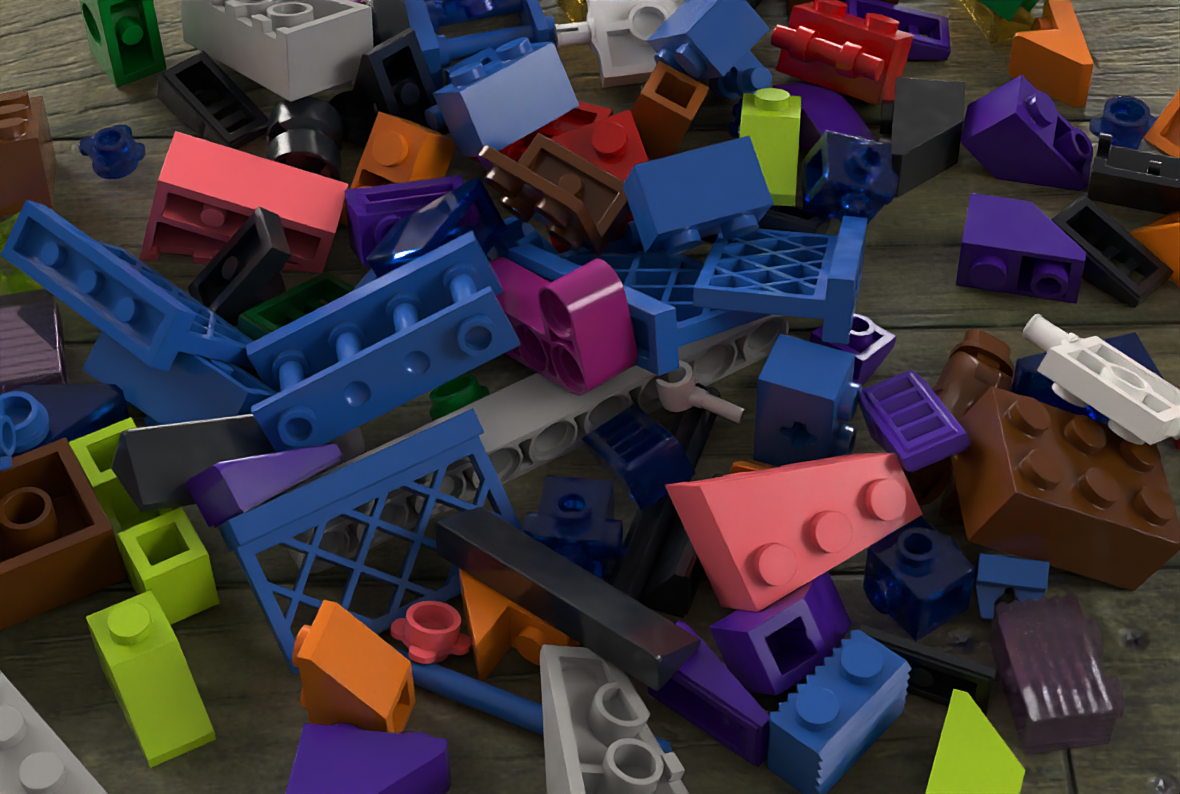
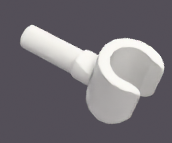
M679 360V369L667 373L668 380L671 383L656 379L659 399L663 407L670 412H681L695 406L700 409L704 408L738 424L741 423L745 415L746 409L711 395L708 391L695 386L692 367L684 361Z

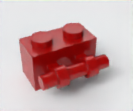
M814 0V2L793 6L788 27L780 24L775 27L771 37V45L781 49L776 71L874 105L882 104V99L894 100L896 77H902L914 38L912 34L897 30L899 25L897 20L875 13H867L865 19L846 13L848 5L838 0Z

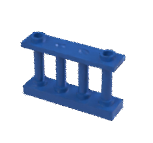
M404 0L410 29L415 30L436 91L443 88L442 68L450 67V61L469 58L488 47L495 51L510 41L528 37L530 43L554 42L557 48L553 16L543 15L538 0H461L435 5L433 0ZM518 13L522 26L446 39L445 34L435 35V33L439 32L440 26Z
M473 231L246 345L247 357L263 383L278 392L251 406L253 416L276 452L323 445L521 345L516 332L496 298V295L503 292L501 283Z

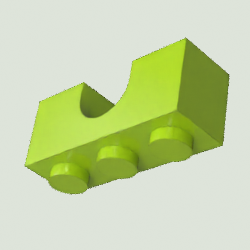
M130 417L69 442V445L114 530L123 567L137 595L152 589L171 625L220 604L209 554L183 508L140 512L111 469L120 435L127 429L137 428Z

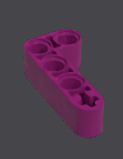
M499 256L489 261L503 289V292L496 295V298L521 345L506 352V355L578 396L587 393L636 365L638 360L637 347L624 287L617 273L604 260L596 258L553 282L504 257Z

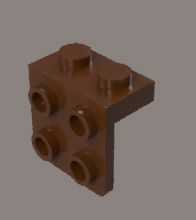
M540 133L536 135L518 162L487 145H484L477 155L487 172L484 177L485 181L501 195L498 201L499 204L507 212L523 222L528 223L534 217L549 226L547 229L549 235L572 251H578L580 246H583L600 256L631 211L622 186L624 181Z

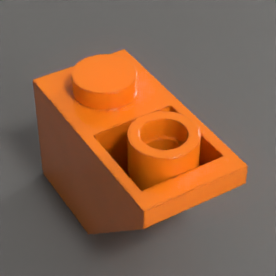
M378 112L350 189L445 177L456 148L453 138L411 120ZM345 201L339 222L348 226Z
M323 600L312 625H304L300 629L292 654L293 666L299 668L302 682L300 703L303 708L307 709L309 724L329 726L333 723H347L357 726L362 730L397 734L404 732L416 704L411 661L336 602Z

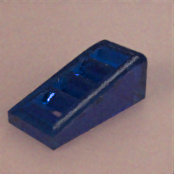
M636 404L631 405L581 438L586 448L640 510L645 509L666 495L668 491L665 485L685 482L696 474L682 445L677 439Z

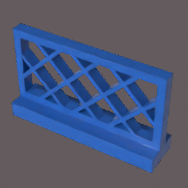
M29 200L25 201L0 255L150 368L169 371L178 351L254 368L247 357L246 345L254 342L251 338L124 248L93 240L46 205Z
M843 216L838 236L758 228L742 237L726 240L723 238L722 233H719L695 283L692 306L824 319L822 342L848 344L862 278L868 218Z
M626 233L612 237L600 256L583 246L578 251L569 250L556 255L530 243L508 249L510 261L550 282L596 258L608 263L617 273L626 294L637 347L638 360L636 365L657 376L679 369L678 347L772 315L693 307V289L704 263L680 253L668 255L665 248L645 253L642 243L632 246L628 241Z
M473 408L238 515L218 527L229 552L234 550L292 675L299 673V668L294 667L292 662L295 639L290 631L297 606L302 604L319 611L323 602L302 594L314 558L350 571L339 601V605L347 611L360 575L394 587L385 615L373 620L348 611L374 633L379 634L391 628L394 620L406 618L408 608L415 603L421 601L444 602L461 594L459 568L454 564L451 565L445 586L434 591L408 581L420 546L437 552L436 541L424 536L435 502L464 512L480 506L483 507L487 496L494 512H489L524 532L480 440L479 435L483 434L484 430ZM467 456L480 481L472 504L439 492L447 466ZM434 472L429 488L413 482ZM400 488L425 498L414 532L379 520L389 492ZM375 499L369 516L353 510ZM341 516L366 526L354 561L318 548L329 520ZM314 528L309 545L292 539ZM375 530L410 542L398 577L363 565ZM276 545L305 554L293 590L268 582L255 555ZM405 591L420 596V598L399 607ZM274 595L289 600L284 615Z

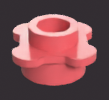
M421 601L415 603L408 608L406 618L396 619L391 624V636L394 639L401 640L409 650V658L421 664L444 661L449 654L465 655L470 651L472 643L468 635L460 633L461 616L459 612L443 602Z

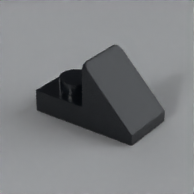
M408 28L362 54L352 93L355 99L376 104L378 112L411 120L432 129L425 119L424 112L437 104L433 95L436 90L415 30ZM447 125L435 130L444 135L450 133Z
M259 206L188 286L190 296L232 326H238V315L286 292L280 271L292 254L279 215Z

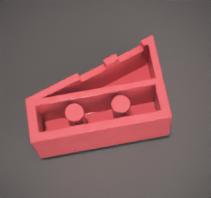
M175 131L157 182L139 259L158 261L160 253L193 255L194 264L208 265L260 206L279 215L292 254L282 270L323 273L345 200L344 190H347L349 184Z
M853 453L781 465V467L739 472L723 475L722 477L665 485L720 606L752 612L763 610L923 515L896 453Z

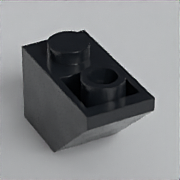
M896 77L894 100L882 99L879 134L890 135V138H879L876 171L877 173H888L886 197L898 198L958 163L964 120L965 82Z

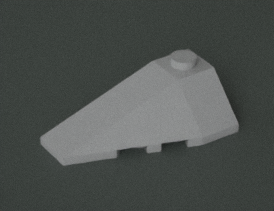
M543 644L540 651V673L547 794H689L681 781L685 772L684 767L674 751L665 754L646 724L650 712L626 673L588 648Z

